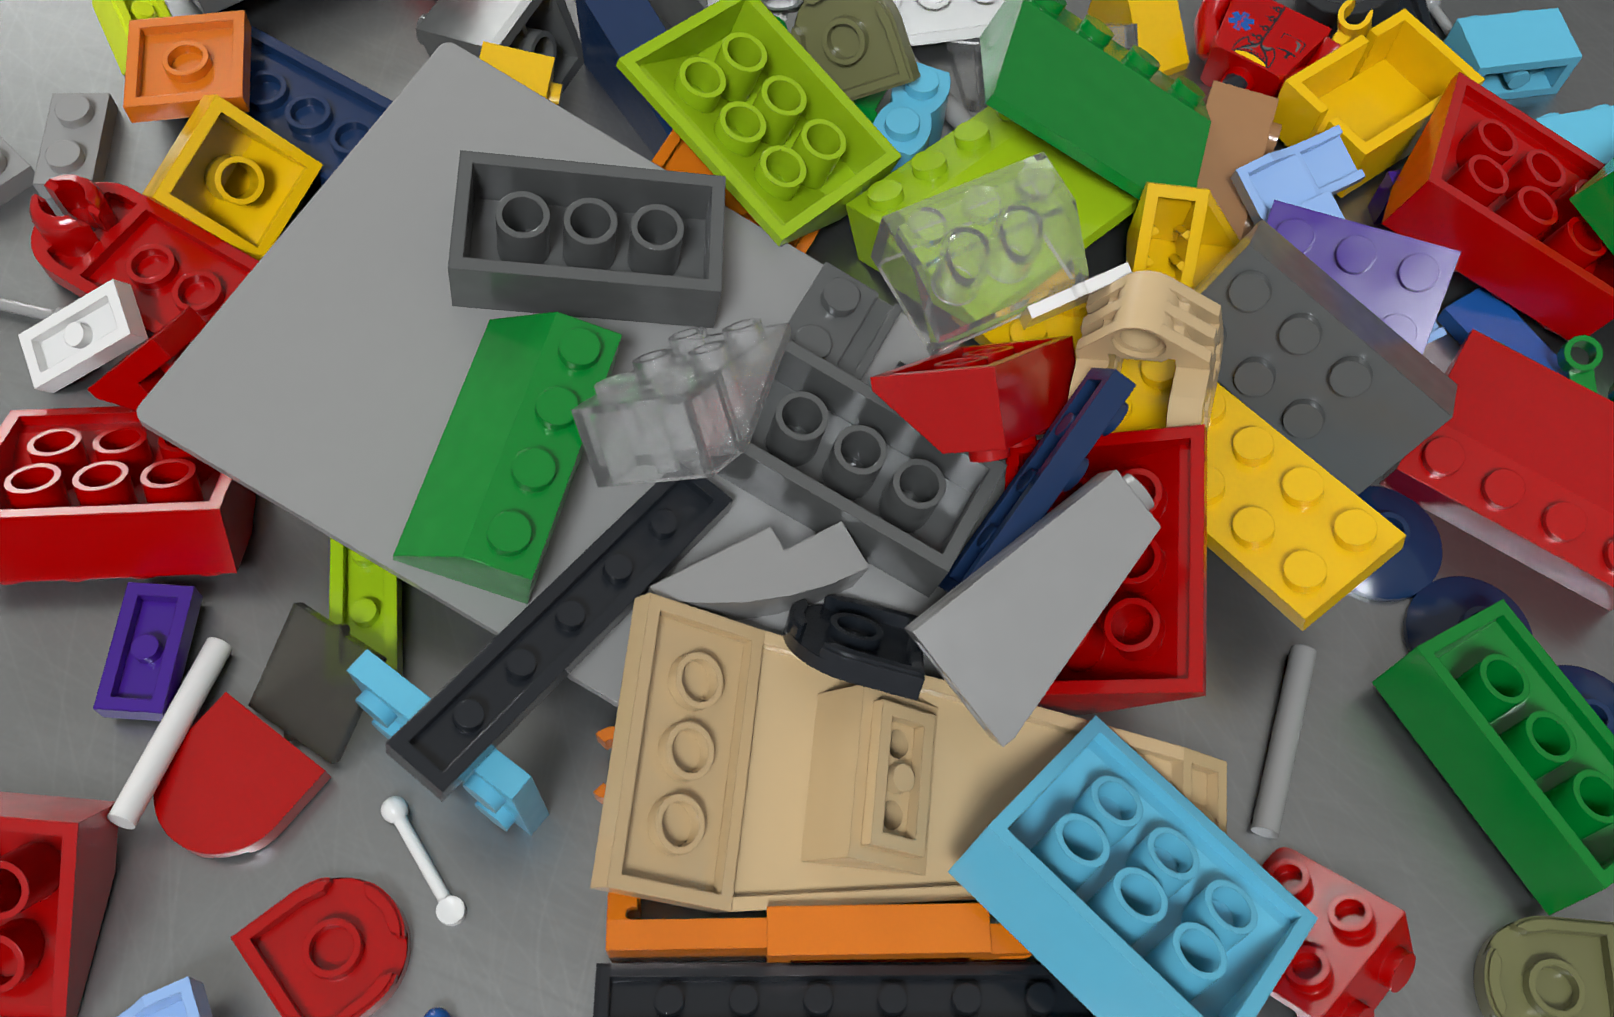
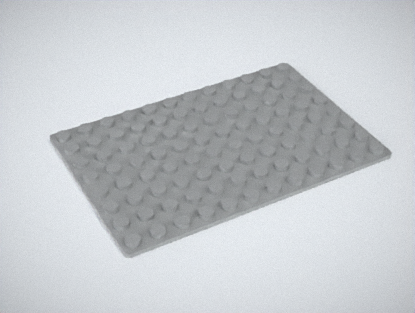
M449 42L443 43L435 50L137 408L138 419L142 426L497 636L681 458L732 498L733 501L729 512L662 580L770 526L784 550L817 534V532L703 467L702 463L710 433L776 332L782 333L822 269L823 264L788 243L778 246L760 226L725 206L722 292L714 328L571 316L622 334L614 371L528 604L393 560V554L489 320L539 314L452 306L448 260L460 150L665 170L458 45ZM900 312L861 381L871 386L870 377L895 369L899 361L907 365L960 346L905 313ZM1044 434L1036 435V440H1040ZM1006 458L999 460L1006 464ZM1006 468L959 554L1005 491ZM867 562L869 568L856 584L835 595L850 597L920 616L944 597L947 592L938 586L928 598ZM824 600L811 605H823ZM633 609L566 676L616 707L619 704ZM789 611L776 615L736 621L783 635ZM923 653L924 674L942 680V676Z

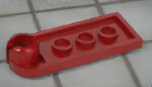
M75 174L59 175L50 178L44 184V187L64 216H56L46 199L37 194L31 196L29 213L34 224L31 235V248L35 258L47 275L54 282L79 297H83L111 279L130 284L148 338L189 306L208 323L259 262L134 189L119 183L93 182Z

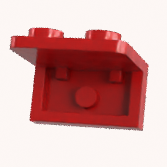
M1282 847L1276 849L1261 867L1318 919L1270 996L1295 1011L1297 1017H1374V1010L1389 990L1393 993L1400 991L1409 981L1415 968L1416 956L1413 952L1406 912L1291 848Z

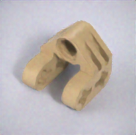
M1150 270L1127 274L1089 295L1086 305L1088 315L1083 318L1081 325L1082 338L1078 340L1075 350L1077 360L1068 400L1091 368H1110L1121 372L1123 359L1156 362L1173 359L1176 363V370L1168 404L1167 428L1205 424L1208 431L1223 352L1224 334L1221 305L1166 274Z

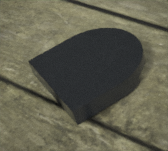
M838 595L825 596L823 605H809L806 599H802L791 606L784 627L783 638L790 651L801 661L836 679L918 701L925 680L923 652L904 629L918 617L917 615Z

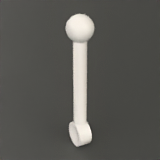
M400 796L388 797L381 806V815L385 821L395 824L437 899V918L447 926L460 924L465 919L467 913L465 903L459 897L451 896L407 817L409 811L407 801Z

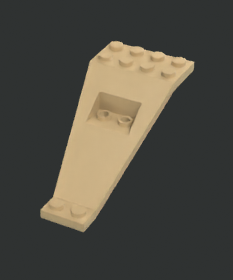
M653 593L636 597L633 606L590 888L713 913L767 910V906L874 905L975 899L948 871L987 826L1090 721L1036 706L1016 737L1002 747L986 734L945 680L925 675L918 701L836 679L810 667L790 651L784 642L783 635L743 624ZM1108 726L1227 835L1226 761L1183 746Z

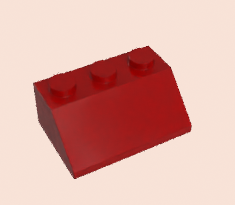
M1073 336L956 347L870 377L872 391L942 454L968 452L969 461L974 463L1002 460L1010 457V448L1035 444L1037 442L1036 435L1046 433L1068 402L1070 385L1076 364Z

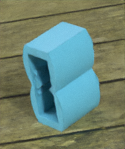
M916 62L921 77L913 82L892 88L890 103L882 108L873 123L902 155L891 173L911 160L917 153L924 151L941 139L951 85L949 72Z

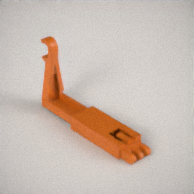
M615 726L606 727L595 733L597 741L606 750L612 748ZM604 783L593 792L595 799L601 804L604 802L606 784ZM608 892L605 951L611 963L766 960V963L1025 962L1032 955L1001 923L990 924L989 912L980 903L767 906L766 918L641 919L642 898Z

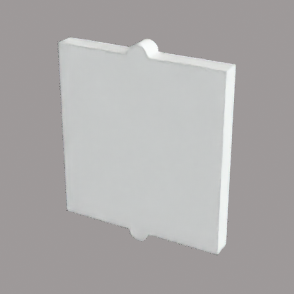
M1126 262L1027 306L1019 317L1023 329L1087 302L1089 295L1125 275L1133 273L1129 263Z

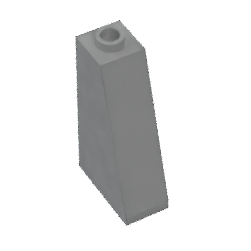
M1111 470L1095 475L904 628L986 734L1002 747L1016 737L1161 528L1149 511L1155 506L1152 497L1144 486L1130 474L1122 477L1118 470Z

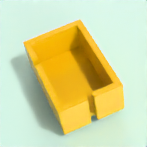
M1403 9L1371 28L1366 37L1361 34L1286 79L1277 97L1279 101L1273 122L1282 124L1279 139L1287 147L1305 141L1337 125L1341 127L1343 133L1340 137L1357 170L1362 169L1366 176L1361 182L1336 193L1342 198L1411 154L1451 79L1458 72L1466 75L1481 86L1485 78L1410 12Z

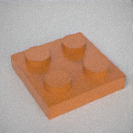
M245 10L129 20L123 108L131 123L190 118L202 97L214 94L219 95L241 111L249 112L251 24Z

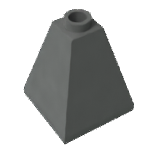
M437 0L429 12L420 16L416 26L417 39L425 47L429 57L441 44L449 42L458 45L479 58L483 41L555 57L553 82L563 84V92L584 63L582 44L565 0Z

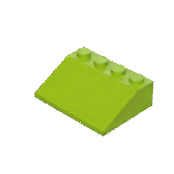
M719 0L620 57L616 64V67L714 175L726 176L725 188L778 246L830 225L846 216L848 213L845 204L866 191L875 182L888 176L902 157L761 0Z
M988 106L968 121L959 124L955 130L924 151L917 153L911 160L891 174L872 184L866 191L845 205L860 261L977 330L1134 213L1139 200Z

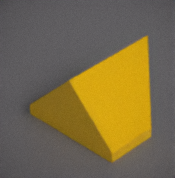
M1146 182L1127 232L1126 262L1129 263L1132 272L1146 270L1161 272L1194 289L1240 242L1237 234L1211 194L1210 189Z

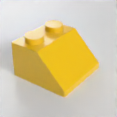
M204 95L142 194L260 261L277 241L323 164L219 95Z

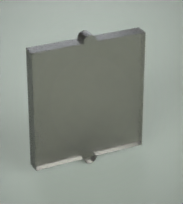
M294 603L248 706L284 730V738L286 740H298L331 764L339 762L363 712V709L355 702V699L362 692L347 672V669L366 649L383 662H386L387 658L351 635L348 624H335L305 603Z

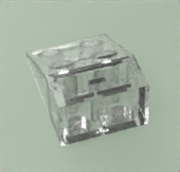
M751 318L725 327L722 330L723 333L708 335L707 329L704 326L686 329L668 338L670 344L668 348L652 351L635 358L632 361L634 370L631 372L614 375L594 385L596 394L571 411L598 488L713 477L747 450L791 337L792 329L790 322L763 326L761 318Z

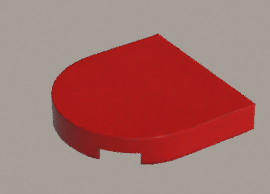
M225 692L187 732L153 794L154 808L157 819L166 834L187 851L203 858L231 857L261 850L274 841L331 779V776L326 770Z
M346 877L319 878L302 885L230 937L282 1017H370L398 989L406 973L411 952L408 923L394 899L374 883Z

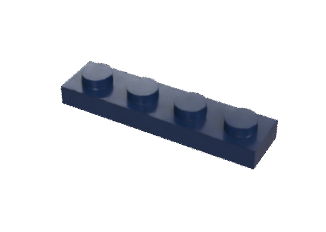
M1091 368L959 554L948 574L938 585L940 588L949 593L1048 514L1047 511L1062 491H1069L1081 480L1089 466V459L1086 456L1101 435L1107 436L1113 432L1124 419L1129 408L1128 403L1125 401L1136 387L1135 383L1117 369Z

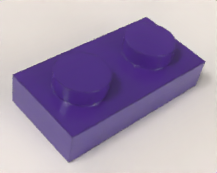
M127 583L93 709L102 717L148 721L162 720L181 686L203 596L195 586Z

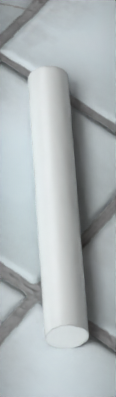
M209 637L205 641L110 810L107 819L113 824L125 829H135L232 652V647L224 640Z

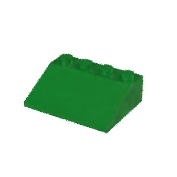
M1065 0L1004 1L980 36L986 105L1140 200L1146 182L1197 187L1211 125V119L1203 101L1206 95L1199 86L1182 75L1173 80L1158 70L1160 68L1159 62L1150 53L1136 45L1127 50L1112 40L1114 33L1097 18L1086 15L1082 20L1065 9L1067 6Z

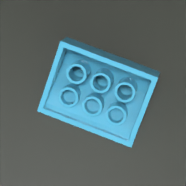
M1097 716L987 826L948 871L1096 1017H1256L1318 919Z

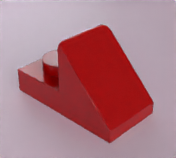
M189 306L125 356L87 390L96 399L137 411L139 404L190 345L189 342L200 333L207 323Z

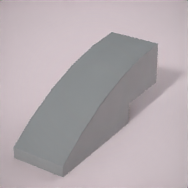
M842 521L785 550L770 526L650 586L647 594L653 593L736 621L790 611L791 606L802 599H806L809 605L824 600L825 596L835 595L853 587L868 570L869 566Z

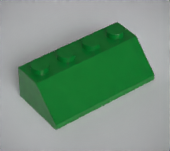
M560 312L490 319L397 544L393 560L528 604L614 371L622 334Z
M1503 599L1415 647L1372 681L1373 685L1548 916L1588 898L1614 883V735Z

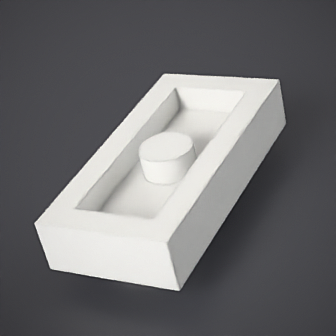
M111 279L18 335L34 389L49 393L59 391L148 339L131 285L115 279Z

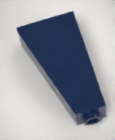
M575 0L585 66L655 156L673 129L616 67V64L620 57L667 31L648 0Z

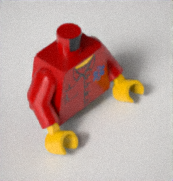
M1202 0L1193 24L1197 57L1206 63L1200 79L1203 84L1209 87L1212 86L1215 80L1277 98L1286 79L1361 34L1366 36L1372 26L1373 10L1369 11L1363 22L1352 25L1347 23L1345 19L1352 13L1356 0L1345 1L1338 11V30L1330 39L1329 34L1332 28L1274 0Z

